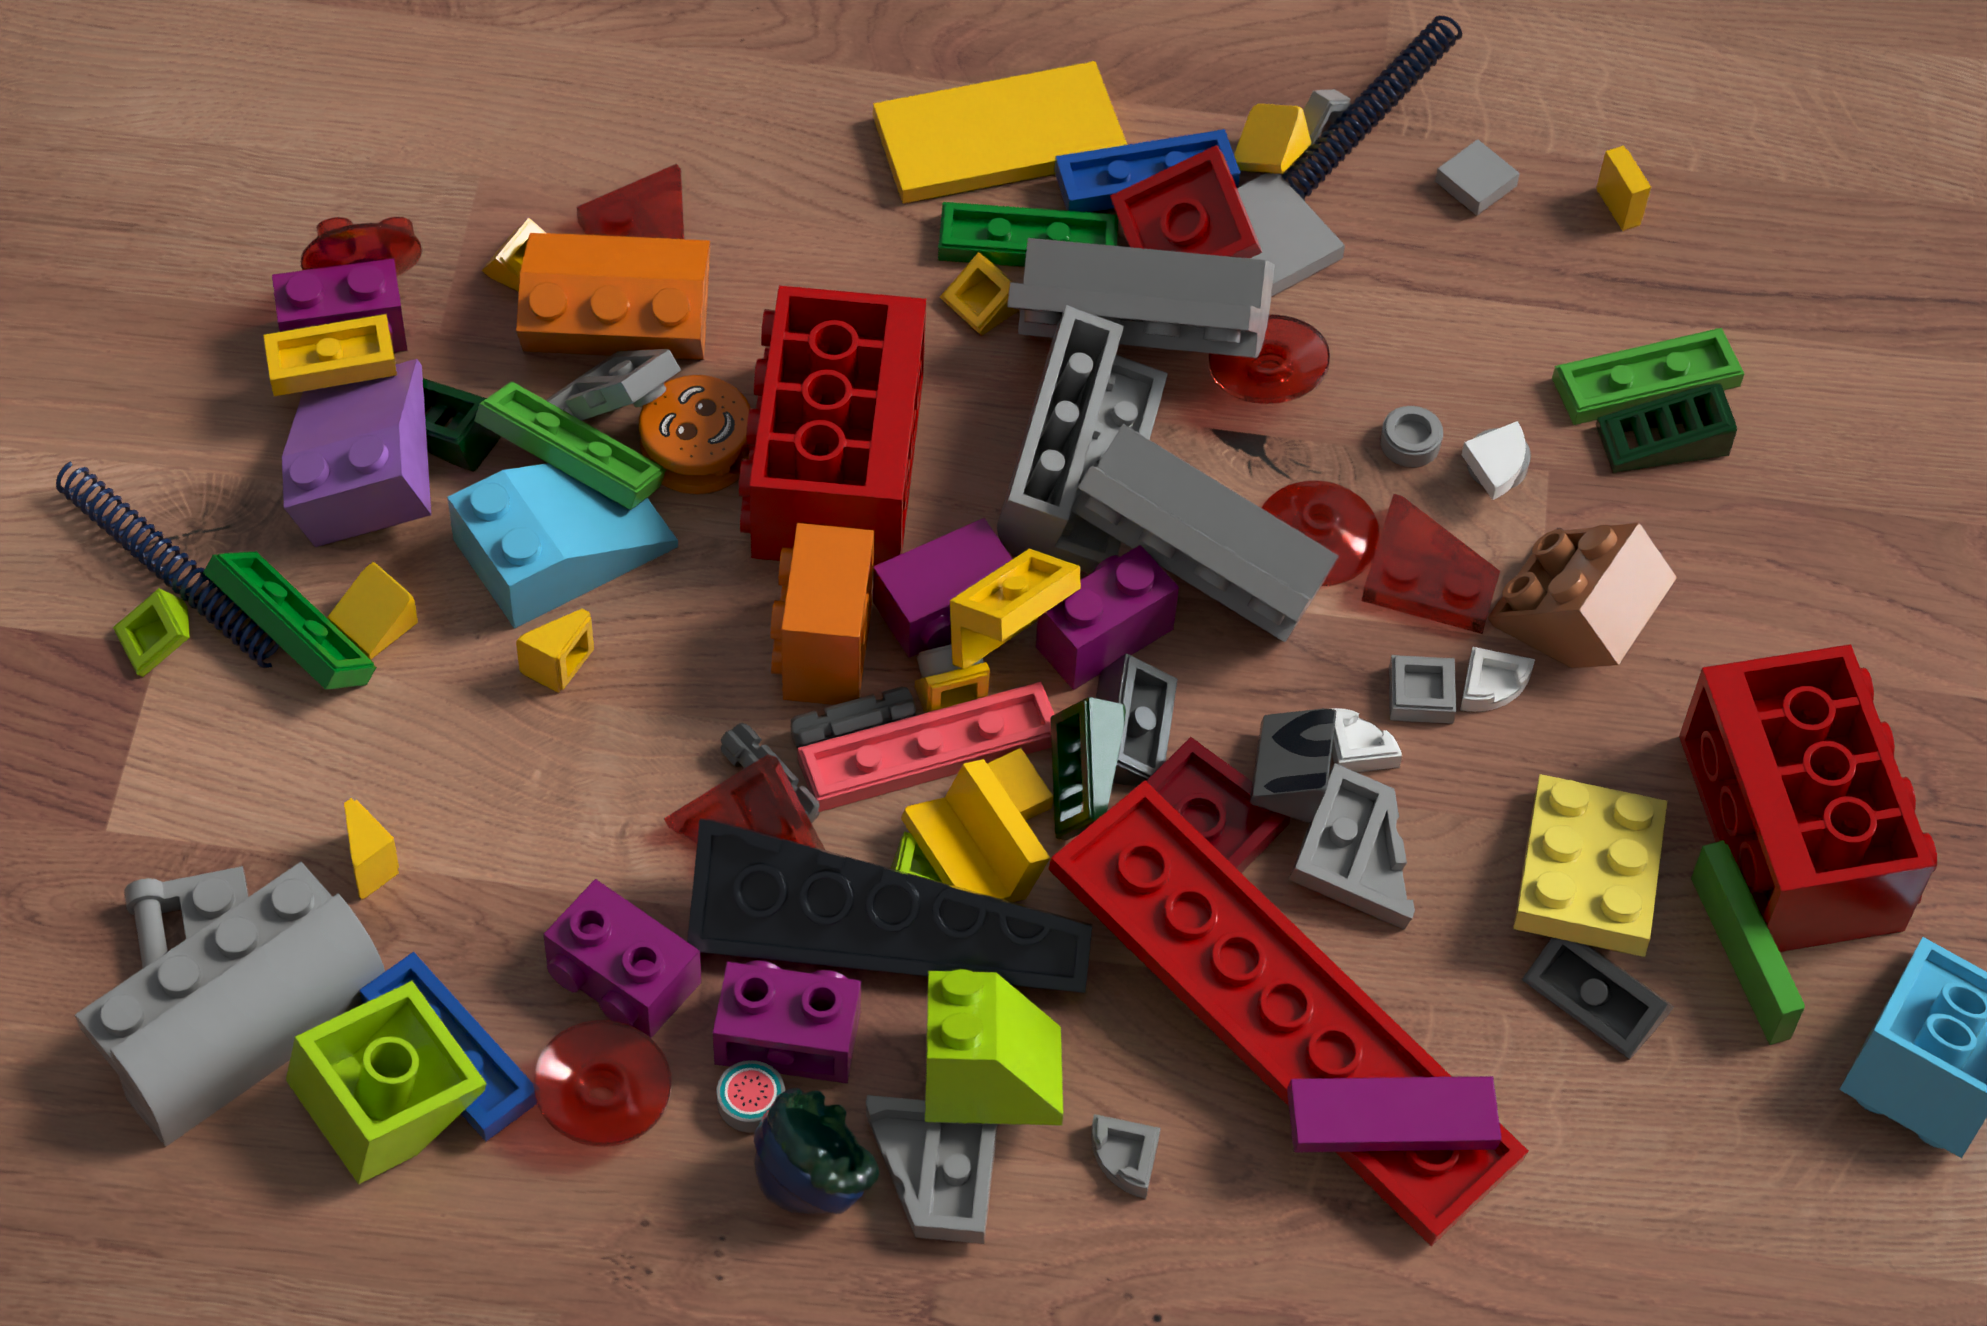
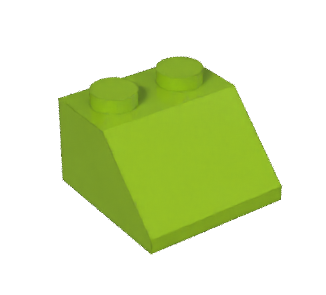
M963 969L928 971L925 1122L1063 1126L1061 1026L996 972H973Z
M413 981L295 1036L286 1076V1082L358 1184L417 1156L485 1091L487 1085Z

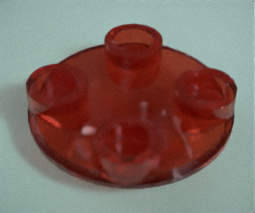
M334 217L326 219L316 226L317 238L308 244L302 252L300 264L302 270L394 258L396 276H399L410 270L419 261L422 254V246L419 239L414 235L413 223L405 217H390L379 223L354 225L347 218Z

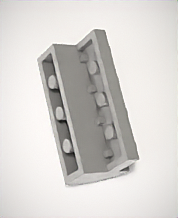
M1028 238L1023 284L1010 282L1008 307L1020 310L1018 334L1053 338L1057 324L1067 305L1123 325L1124 328L1119 344L1256 358L1262 349L1266 334L1275 264L1260 259Z
M1067 305L1053 336L997 523V533L1003 546L1014 557L1030 548L1080 566V571L1092 574L1094 569L1104 559L1112 555H1118L1121 541L1071 511L1072 506L1082 491L1078 486L1090 466L1097 467L1122 424L1150 440L1168 373L1116 355L1124 328L1123 325Z
M1122 424L1097 467L1090 466L1078 486L1082 491L1071 509L1075 514L1132 549L1141 545L1158 565L1283 642L1287 641L1340 557Z
M299 862L75 1014V1017L82 1032L118 1074L126 1100L166 1147L288 1062L291 1057L295 1036L362 1005L359 990L384 973L385 969L370 936L339 893L332 897L302 862Z

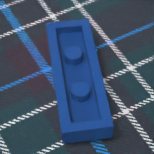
M1225 129L1055 156L1054 172L1067 211L1095 212L1113 209L1114 205L1110 195L1216 145L1225 157L1237 188L1239 187L1240 171Z
M413 951L359 990L361 1002L364 1004L408 982H414L487 1083L485 1091L461 1113L486 1142L540 1102L539 1089Z

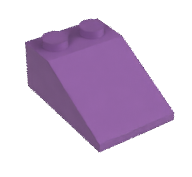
M418 359L396 364L397 376L303 391L282 455L284 509L315 547L432 515L422 365Z

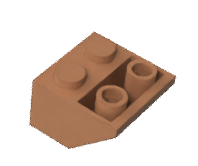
M1640 523L1612 526L1603 524L1593 528L1564 531L1556 529L1547 532L1536 541L1532 548L1533 553L1518 575L1506 584L1502 592L1503 596L1488 616V619L1499 630L1570 668L1619 665L1677 577Z

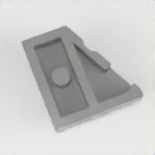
M669 349L617 351L546 399V401L582 421L633 404L634 407H640L652 402L666 391L667 388L664 382L680 372L681 369Z
M1335 763L1329 772L1326 793L1312 823L1308 826L1288 880L1405 930L1414 915L1415 908L1413 900H1407L1402 870L1407 864L1403 839L1399 836L1396 829L1399 812L1395 789Z
M867 1095V1119L915 1238L984 1244L998 1124L925 1122V1100Z

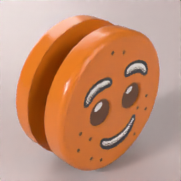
M706 375L682 376L664 383L667 388L666 391L657 399L643 405L639 416L641 455L666 469L662 485L682 493L706 494L724 489L736 482L740 475L742 459L749 458L750 446L746 445L748 414L751 407L745 396L730 383Z

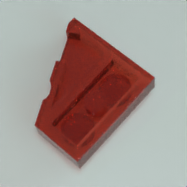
M677 164L576 207L578 223L586 235L684 239L681 169Z
M1393 494L1361 601L1483 634L1500 570L1406 498Z
M772 755L762 757L664 818L670 829L677 834L685 835L696 844L698 841L699 821L701 818H708L825 850L778 758Z

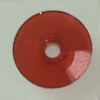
M1269 315L1263 346L1258 357L1209 353V370L1215 383L1235 398L1259 404L1283 403L1308 394L1323 381L1330 365V351L1323 335L1310 324L1289 316Z
M1301 481L1279 489L1262 506V509L1340 556L1322 586L1341 584L1357 577L1368 568L1376 555L1380 538L1377 518L1366 501L1346 487L1327 481ZM1312 520H1322L1327 523L1318 524Z
M587 1021L565 1029L555 1036L544 1048L535 1068L534 1094L539 1110L544 1118L563 1136L589 1146H617L643 1136L663 1116L670 1099L671 1071L660 1047L639 1029L617 1021ZM603 1087L609 1089L614 1096L610 1099L602 1100L590 1096L589 1093L595 1088Z

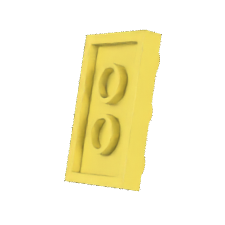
M1540 774L1535 790L1513 929L1645 957L1651 937L1667 801Z

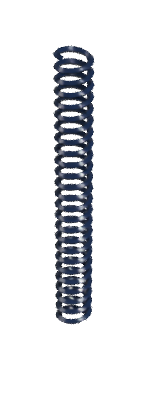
M1436 16L1432 23H1429L1419 33V36L1415 37L1412 43H1409L1406 49L1393 60V63H1390L1387 69L1383 70L1380 76L1376 77L1374 82L1367 87V90H1364L1360 97H1357L1354 103L1350 104L1347 110L1343 111L1341 117H1338L1334 124H1331L1327 131H1324L1321 137L1317 138L1313 145H1310L1308 150L1301 155V158L1297 159L1294 165L1290 166L1287 172L1282 174L1283 179H1288L1289 185L1304 201L1305 197L1312 194L1313 189L1318 188V183L1324 182L1325 176L1330 175L1332 169L1337 168L1339 162L1345 160V155H1349L1352 152V148H1356L1359 141L1365 139V134H1370L1372 127H1376L1378 121L1383 120L1385 114L1391 112V107H1396L1398 100H1402L1404 94L1409 93L1411 87L1417 85V80H1422L1424 73H1428L1430 67L1435 66L1437 60L1442 59L1443 53H1447L1450 47L1456 44V40L1462 38L1460 25L1450 17ZM1446 20L1455 26L1458 34L1454 35V32L1448 26L1438 21ZM1436 27H1440L1443 34L1436 31ZM1429 33H1432L1436 40L1431 38ZM1423 40H1427L1430 47L1423 44ZM1439 43L1445 45L1444 49H1442ZM1416 47H1420L1424 54L1417 51ZM1432 49H1434L1436 52H1439V54L1435 55ZM1410 53H1413L1418 61L1411 58ZM1426 56H1428L1429 58H1431L1432 61L1429 62ZM1404 60H1407L1408 63L1410 64V66H1411L1414 70H1416L1417 72H1419V74L1416 75L1415 72L1412 70V68H1410L1408 65L1404 64ZM1420 63L1426 65V67L1423 69ZM1397 67H1401L1402 70H1403V72H1404L1408 77L1412 78L1413 81H1412V82H1409V79H1408L1403 73H1401L1400 71H1398V70H1397ZM1391 74H1395L1396 78H1397L1402 84L1406 85V88L1403 89V87L1401 86V84H1400L1397 80H1395L1394 78H1391ZM1384 80L1389 81L1390 85L1396 91L1400 92V94L1396 95L1392 88H1390L1388 85H1385ZM1378 87H1381L1383 91L1386 93V95L1392 98L1393 101L1390 102L1389 99L1383 93L1379 92ZM1371 94H1375L1378 100L1386 105L1387 108L1383 109L1382 105L1371 97ZM1365 101H1369L1370 105L1380 112V115L1377 116L1373 109L1365 105ZM1358 107L1362 108L1367 116L1374 119V121L1370 123L1369 119L1358 111ZM1351 114L1356 115L1359 121L1367 126V129L1364 130L1360 123L1352 118ZM1345 121L1350 122L1351 126L1360 133V136H1357L1351 128L1346 126ZM1338 128L1343 129L1347 136L1353 139L1354 142L1350 143L1346 136H1344L1342 133H1339ZM1332 135H1335L1343 145L1347 146V149L1343 150L1342 146L1332 139ZM1325 142H1329L1334 150L1341 154L1340 157H1337L1330 148L1326 147ZM1318 149H1322L1330 159L1334 160V163L1330 164L1328 159L1319 153ZM1312 156L1317 157L1320 163L1327 167V170L1323 171L1322 167L1313 161ZM1305 163H1309L1321 176L1317 178L1310 169L1306 168ZM1298 170H1302L1309 179L1314 181V184L1310 185L1306 178L1299 174ZM1291 177L1297 178L1300 184L1307 188V191L1303 192V190H1300L1294 184Z
M68 462L61 468L56 479V489L59 493L64 494L67 500L73 501L75 507L81 508L83 514L89 515L92 521L97 522L101 529L106 530V533L114 537L117 543L122 544L125 550L130 551L133 557L139 558L141 564L146 565L148 570L155 573L158 579L164 580L166 586L172 587L174 593L181 595L183 601L189 602L191 608L197 609L198 613L206 617L209 623L214 624L217 630L223 631L224 636L231 639L234 645L240 646L241 651L249 654L251 660L257 661L259 667H272L271 663H265L263 660L273 655L280 646L275 642L273 647L263 654L273 639L267 634L265 639L255 646L257 640L265 633L260 627L251 637L246 639L249 632L257 625L252 619L242 630L237 632L240 625L249 616L242 611L240 616L233 623L229 624L231 618L241 610L235 603L228 613L220 617L223 610L233 601L203 573L204 568H197L195 560L188 561L189 556L187 553H180L179 546H172L171 539H163L164 534L161 531L155 532L154 524H147L145 517H138L139 513L137 510H130L129 503H122L121 496H114L113 489H105V482H97L98 477L96 474L89 475L88 467H81L73 471L68 477L64 488L61 485V479L64 473L73 466L72 462ZM81 472H84L83 478L74 487L69 489L73 479ZM89 479H92L93 482L85 492L78 495L80 488ZM100 486L99 493L92 500L86 502L89 494L96 487ZM108 493L107 500L94 510L96 503L103 495ZM116 500V506L110 513L102 517L105 509ZM125 508L123 515L117 521L110 524L114 515L120 509ZM133 515L134 517L128 526L119 531L126 518ZM141 522L142 525L139 530L127 538L130 530L137 523ZM150 529L148 536L136 545L142 533ZM158 536V540L155 543V545L148 551L144 552L148 543L153 538ZM163 544H167L165 550L152 560L155 552ZM175 551L172 559L164 566H161L166 556ZM183 558L184 560L182 564L174 572L169 574L173 565L179 559ZM191 565L192 568L189 573L178 581L180 574ZM197 573H200V576L195 581V583L192 584L190 587L186 588L187 584L192 579V577L195 576ZM208 580L209 582L207 586L200 593L195 595L199 586L203 582ZM217 587L215 594L203 603L207 594ZM226 595L221 604L211 610L215 602L221 596Z

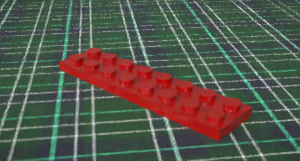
M1144 780L1051 857L1048 870L1288 1106L1287 1087L1291 1079L1452 1077L1147 781ZM1500 1123L1502 1141L1497 1149L1336 1153L1432 1246L1522 1163L1529 1150Z

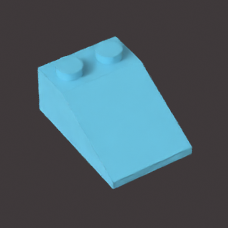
M549 463L502 470L447 497L454 542L514 629L678 547V539L648 498L632 510H629Z
M1922 937L1839 1090L1855 1098L1868 1111L1883 1114L1914 1131L1927 1144L1936 1148H1944L1962 1158L1987 1118V972Z

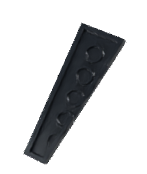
M701 818L699 821L687 942L700 950V952L928 976V971H954L960 969L973 972H996L1011 985L1086 993L1093 924L708 818Z

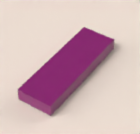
M1493 1076L1291 1079L1287 1087L1294 1153L1497 1149L1502 1141Z

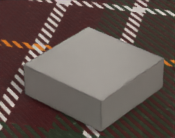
M1477 139L1437 169L1435 182L1475 215H1479L1517 186L1520 173Z
M1391 655L1389 664L1390 720L1453 724L1456 714L1455 658Z

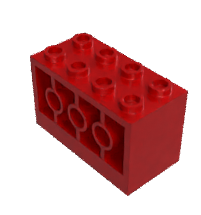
M779 285L775 310L764 309L761 346L766 347L763 359L757 358L754 395L758 396L756 408L749 409L746 432V445L750 446L749 458L742 459L739 475V497H743L740 514V533H751V558L780 561L782 547L794 548L797 523L874 530L873 567L903 553L924 378L927 299Z
M1851 644L1702 667L1679 734L1715 842L1724 840L1725 844H1728L1779 952L1905 931L1917 904L1921 902L1922 893L1929 878L1937 867L1935 843L1929 833L1922 832L1915 814L1916 798L1913 785L1908 777H1901L1894 758L1895 743L1892 730L1887 722L1880 721L1874 706V687L1871 675L1865 667L1860 668Z

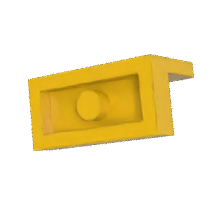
M386 314L263 335L270 383L274 396L397 376L395 355Z
M1029 548L950 600L953 665L967 669L1037 622L1039 616L1081 589L1080 566Z
M984 759L963 764L945 797L907 806L901 815L904 825L917 842L942 883L1017 902L1028 897L1050 860L1049 855Z

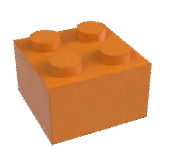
M797 523L794 548L782 547L778 584L782 586L780 601L774 600L770 638L774 639L771 674L782 675L783 700L836 705L860 698L873 604L874 530Z

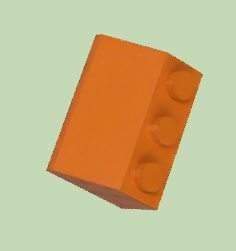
M530 232L520 270L516 332L523 352L613 355L617 351L669 349L674 358L704 360L710 240Z

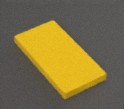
M1095 61L873 103V119L902 204L1055 174V156L1127 145Z

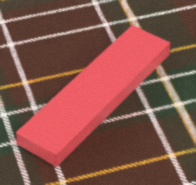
M1037 682L797 748L798 763L809 791L819 801L820 807L818 811L821 812L958 774L965 763L982 759L989 763L1019 748H1022L1026 755L1052 748L1050 718L1054 715V711L1042 682Z

